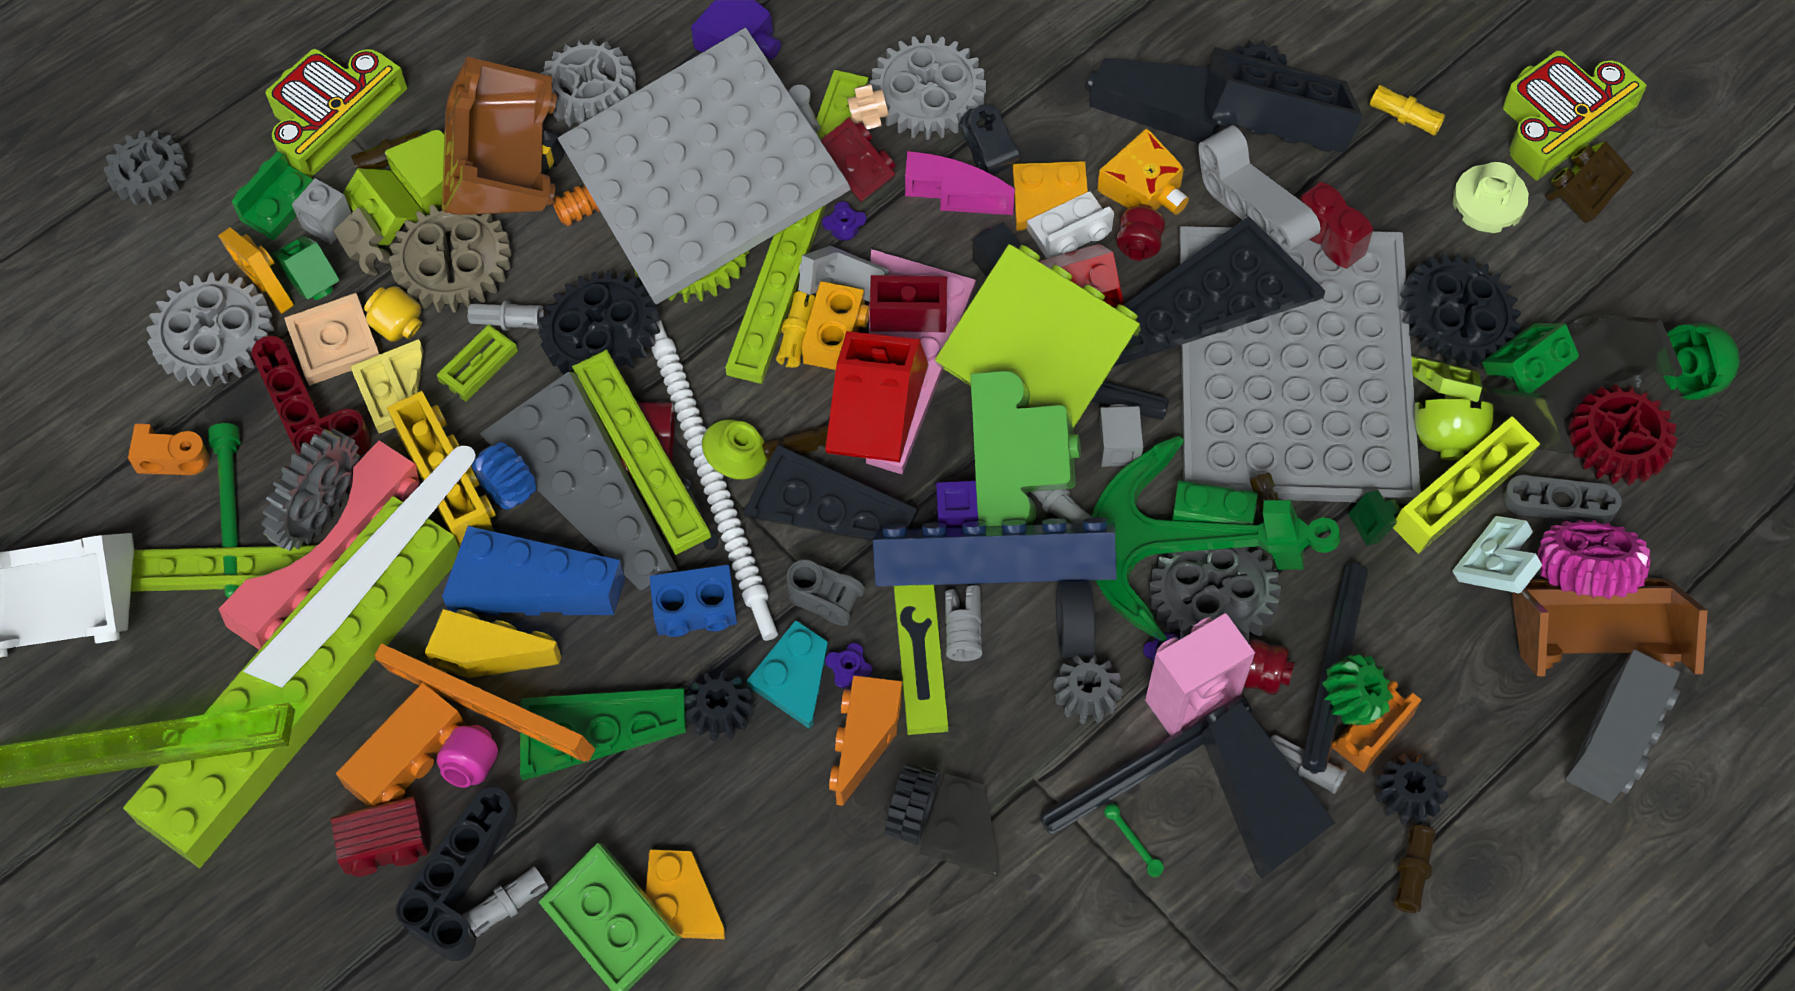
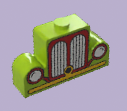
M312 49L292 68L287 69L266 90L265 93L275 117L281 120L273 128L272 139L277 151L285 154L289 166L312 178L407 90L401 68L379 52L370 49L358 51L350 58L349 68L344 69L319 50Z
M1562 51L1554 52L1535 67L1530 65L1525 68L1509 88L1503 104V110L1519 123L1510 145V156L1533 179L1538 181L1580 148L1638 106L1647 85L1619 62L1611 60L1599 63L1591 77Z

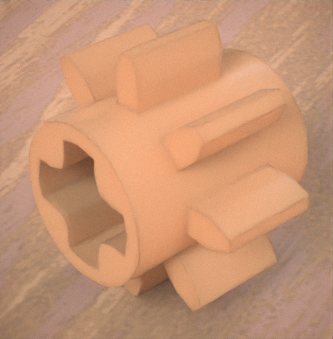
M871 84L854 88L856 96L847 98L854 124L860 121L867 130L882 126L880 118L889 116L882 89L873 91Z

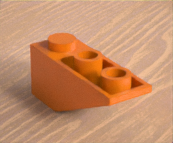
M853 676L851 690L844 689L841 713L847 714L845 728L838 727L835 751L841 752L839 766L832 765L829 781V790L836 792L837 805L843 806L897 735L902 702V681Z

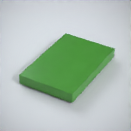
M597 843L539 901L540 905L611 991H628L682 938L602 843Z

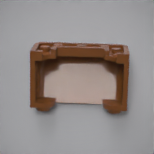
M466 57L450 89L446 104L442 212L455 215L542 211L546 205L550 206L552 204L555 184L550 183L549 175L541 174L542 123L547 113H553L557 100L556 93L552 92V76Z

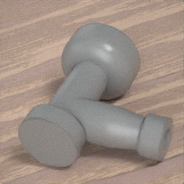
M795 85L789 90V94L814 132L817 133L820 130V125L809 105L811 99L810 90L804 85Z

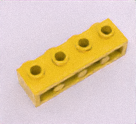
M422 391L386 407L395 429L423 481L455 448L459 447L453 434L447 437L442 428L447 426V423L438 405L431 407ZM471 467L467 469L437 506L449 532L455 536L459 548L468 526L494 532L490 518L496 516L487 496L479 497L474 488L479 486V483Z

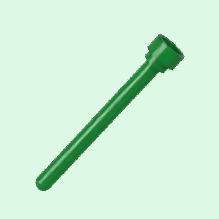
M220 423L208 429L209 446L213 449L218 459L222 548L238 547L233 454L237 452V446L241 444L240 428L234 424ZM232 555L224 556V576L238 575L237 557ZM225 585V595L229 598L240 586Z

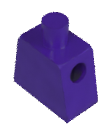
M714 0L691 26L694 49L702 53L744 28L748 30L764 56L769 60L774 59L779 53L781 41L772 37L771 14L755 0Z

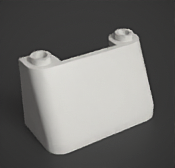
M132 533L100 535L71 542L0 552V658L8 656L7 648L87 636H94L95 643L120 640L119 632L128 630L134 557Z

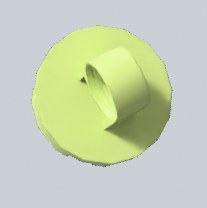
M1491 162L1473 166L1461 175L1453 192V206L1455 209L1456 207L1458 208L1459 212L1463 215L1462 220L1468 226L1483 232L1497 233L1501 232L1503 227H1508L1512 224L1515 226L1519 223L1528 206L1529 193L1524 181L1510 165L1501 162Z

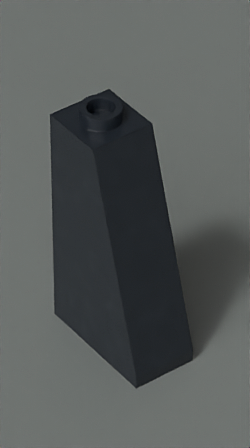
M1104 58L1099 71L1093 70L1089 77L1086 88L1087 91L1091 92L1089 107L1198 144L1216 134L1220 126L1211 118L1205 102L1210 72L1208 67Z
M1242 702L1230 710L1224 704L1206 718L1210 725L1202 732L1201 737L1254 868L1262 879L1336 822Z

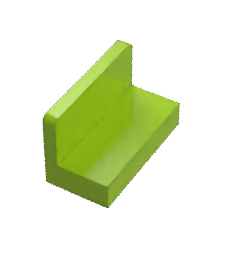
M358 168L343 192L348 206L353 212L359 207L367 210L384 237L378 245H390L396 236L395 233L400 230L406 220L417 223L416 212L419 211L424 214L399 180L389 170Z

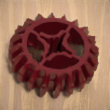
M1617 383L1611 386L1609 391L1601 386L1594 395L1589 393L1585 396L1572 414L1573 418L1569 423L1568 431L1571 433L1569 445L1576 447L1574 458H1585L1584 470L1592 467L1597 470V479L1603 477L1604 474L1609 475L1612 485L1617 483L1620 478H1623L1628 486L1633 484L1636 479L1644 483L1649 480L1651 475L1656 476L1673 456L1672 452L1677 444V438L1673 435L1676 432L1677 424L1668 422L1671 417V411H1660L1661 399L1653 402L1648 400V390L1639 395L1634 393L1633 385L1627 387L1625 392L1619 388ZM1623 428H1627L1624 437L1619 442L1617 439L1620 436Z

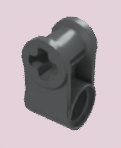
M799 560L793 563L787 572V595L791 603L815 613L833 624L847 626L851 620L849 613L856 599L863 596L865 587L853 577L837 573L813 561ZM804 579L814 583L812 587L806 589L799 588L795 584Z

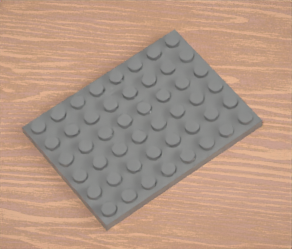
M1180 226L1179 265L1231 228ZM1373 232L1366 255L1348 269L1333 263L1325 255L1320 244L1308 240L1286 253L1325 290L1323 299L1181 345L1182 438L1184 439L1183 481L1232 488L1238 492L1240 490L1253 492L1250 478L1260 473L1269 472L1275 484L1273 491L1278 492L1280 500L1359 502L1367 492L1379 490L1385 502L1395 499L1398 504H1408L1421 493L1417 432L1415 427L1409 324L1402 322V319L1408 312L1399 309L1400 304L1404 300L1400 293L1406 286L1404 284L1406 272L1403 232Z

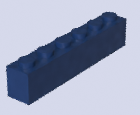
M1092 517L1083 519V524H1066L1064 519H1047L1042 521V525H1026V521L1008 520L1002 522V526L988 527L982 521L965 522L962 524V527L946 528V524L940 522L923 524L922 529H906L905 524L884 525L882 530L876 531L873 538L876 586L1117 580L1115 523H1107L1105 518Z

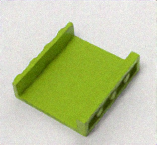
M1009 244L935 358V362L939 367L971 386V374L1012 372L1018 375L1029 389L1030 400L1026 408L1063 405L1072 415L1074 429L1133 335L1137 337L1141 331L1140 323L1135 321L1138 316L1118 304L1116 309L1103 301L1105 296L1092 286L1086 284L1082 289L1072 283L1070 280L1073 276L1061 267L1053 264L1050 269L1038 262L1040 256L1030 248L1021 245L1017 249Z

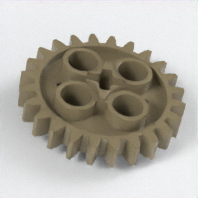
M431 205L430 215L425 216L419 211L416 212L418 222L413 223L406 220L404 223L408 232L397 231L395 233L399 243L390 245L393 256L389 257L393 278L400 289L405 293L407 292L414 300H420L423 309H426L434 302L437 312H441L445 304H449L452 312H456L458 303L463 302L468 308L472 304L471 299L473 298L484 303L485 297L483 292L487 290L495 294L497 289L494 281L505 282L506 279L503 271L510 270L511 268L508 258L512 256L507 233L503 232L499 220L493 222L491 214L455 215L442 211L438 212L436 207ZM448 231H451V243L454 249L451 252L455 273V281L453 283H450V270L447 264L450 261L446 237Z

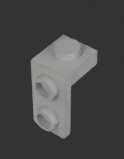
M828 246L802 255V262L799 267L800 280L798 290L809 295L817 293L820 281L863 289L864 300L870 302V276L888 275L889 271L887 268L833 246Z

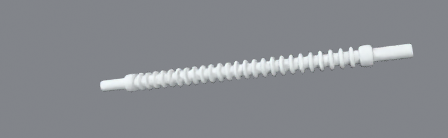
M660 320L656 322L660 333L651 335L655 342V346L651 350L655 359L658 360L657 365L661 368L660 374L665 377L664 384L668 386L667 392L671 395L670 401L675 404L674 411L678 413L677 419L681 422L680 428L685 431L683 437L688 440L687 447L692 449L690 455L692 458H695L694 465L698 467L697 474L702 477L700 483L706 486L704 493L709 495L707 501L712 505L711 512L716 514L714 520L716 523H719L718 531L723 533L721 539L723 542H727L725 550L730 552L728 558L730 561H733L732 569L737 571L735 578L741 581L739 588L744 590L742 593L743 600L746 606L752 608L763 640L774 639L778 636V632L766 603L769 597L764 585H761V576L757 575L759 569L753 566L755 563L754 557L749 556L752 550L746 546L748 544L747 538L742 537L744 530L739 527L741 521L735 518L737 511L732 508L734 502L729 499L730 492L725 490L727 484L725 481H722L723 475L708 463L703 454L702 438L706 428L702 426L703 419L698 416L700 411L695 407L696 401L692 399L693 393L689 390L690 384L685 380L686 374L682 372L683 366L681 363H678L680 357L676 354L675 344L672 339L667 337Z

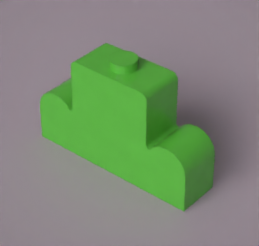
M997 371L971 374L978 521L985 522L986 527L1002 526V522L1008 520L1026 521V525H1032L1036 518V507L1032 499L1027 496L1028 492L1072 489L1076 485L1074 458L1081 457L1079 435H1073L1072 415L1063 405L1026 408L1030 400L1029 389L1018 375L1012 372Z

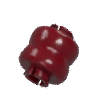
M1139 205L1124 211L1120 218V230L1116 237L1119 250L1126 256H1129V259L1135 261H1143V259L1146 260L1157 255L1162 247L1161 236L1165 230L1163 216L1148 205Z
M1251 639L1248 644L1255 654L1244 688L1259 689L1269 695H1276L1281 684L1286 685V687L1289 686L1295 661H1287L1289 650L1285 646L1269 645L1262 640Z

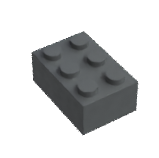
M1633 649L1612 679L1565 781L1609 803H1612L1620 792L1627 795L1635 780H1639L1644 773L1650 759L1646 754L1651 745L1654 746L1657 743L1665 727V723L1661 721L1666 712L1671 711L1680 694L1681 689L1675 687V684L1681 672Z

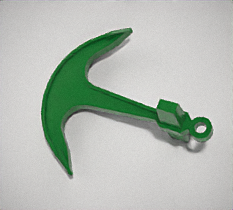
M1177 436L1156 444L1153 449L1124 467L1101 494L1092 517L1105 518L1107 523H1115L1117 580H1096V583L1106 601L1118 614L1136 628L1163 643L1167 640L1166 636L1159 629L1148 607L1129 584L1132 570L1142 559L1163 553L1260 546L1272 554L1278 570H1304V549L1308 545L1317 552L1327 553L1336 549L1340 544L1341 537L1337 523L1330 518L1323 517L1312 521L1307 526L1300 518H1297L1291 500H1264V522L1259 526L1165 521L1145 517L1137 509V499L1141 491L1169 464L1184 443V439L1181 436ZM1322 532L1330 533L1327 538L1317 537Z

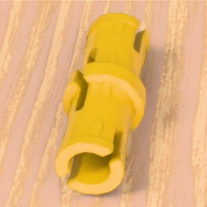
M1382 85L1378 86L1370 102L1371 107L1398 118L1397 122L1403 125L1409 123L1433 136L1437 134L1445 118V114L1418 103L1417 98L1413 96L1407 98Z
M802 291L795 292L793 295L788 319L782 324L781 331L784 335L776 357L777 362L781 365L784 364L785 357H787L788 360L785 367L790 368L800 365L802 342L815 301V296L811 294L809 295L808 302H805L807 294Z

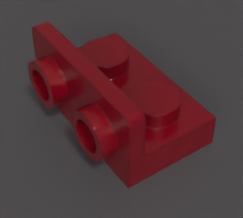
M849 117L820 141L845 177L852 194L862 203L886 183L889 184L894 180L895 173L892 169L896 166L884 150L878 153L869 141L873 138L866 127L860 121L854 124Z

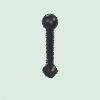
M686 478L681 479L682 484L708 528L691 491L693 487L692 482ZM710 532L711 538L703 541V545L708 550H714L717 548L719 541L716 534Z

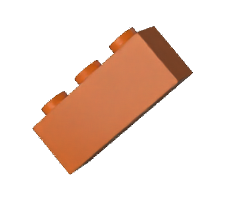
M422 683L336 772V775L344 787L369 808L402 800L405 790L416 778L424 777L430 771L434 764V759L438 756V752L451 732L456 727L465 726L454 707Z

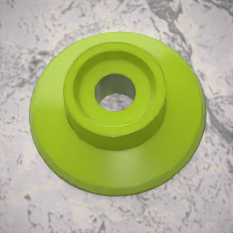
M737 420L719 421L709 426L703 435L702 451L706 460L717 472L726 477L742 480L755 477L762 472L767 463L762 448L763 438L752 425Z

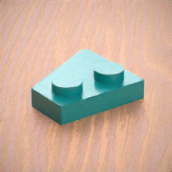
M795 620L748 678V687L810 729L814 724V713L822 683V672L828 652V642Z

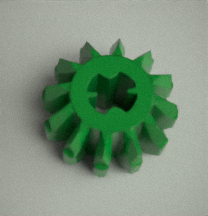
M1350 655L1342 658L1341 661L1333 664L1332 667L1326 670L1328 679L1322 684L1328 690L1329 695L1324 700L1331 701L1333 705L1332 715H1341L1344 724H1355L1356 726L1362 724L1365 726L1374 723L1376 719L1390 711L1388 701L1394 697L1388 690L1387 685L1391 681L1383 676V666H1375L1372 656Z

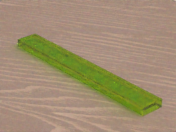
M289 702L2 745L0 746V788L289 746L295 709Z

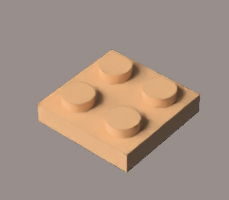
M356 293L284 318L309 386L352 371L350 366L380 355Z

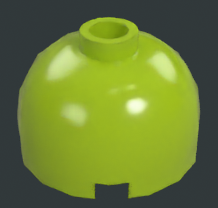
M1465 399L1426 400L1425 407L1419 402L1415 403V427L1420 442L1430 450L1441 452V459L1461 460L1466 452H1470L1491 434L1493 423V404L1481 401V409L1470 408V400Z

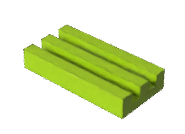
M488 324L437 374L438 381L443 385H448L453 393L457 392L460 398L466 402L518 352L517 346ZM495 339L482 354L479 353L470 362V365L456 379L453 378L490 340Z

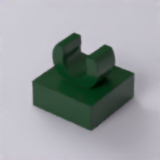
M1379 490L1367 492L1348 515L1365 544L1370 546L1380 543L1396 525L1397 520L1395 516H1398L1402 509L1395 499L1385 502Z

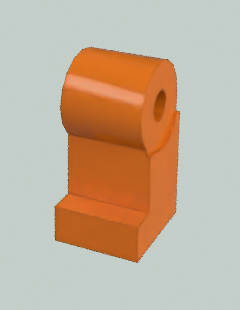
M135 424L128 459L137 474L196 475L208 467L210 455L201 437L195 432L184 431L176 435L156 434L151 424Z

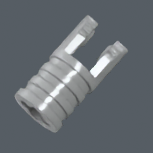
M979 585L967 587L966 610H960V601L956 590L945 591L946 656L949 659L972 661L982 656V638L980 636V625L982 623L981 591Z

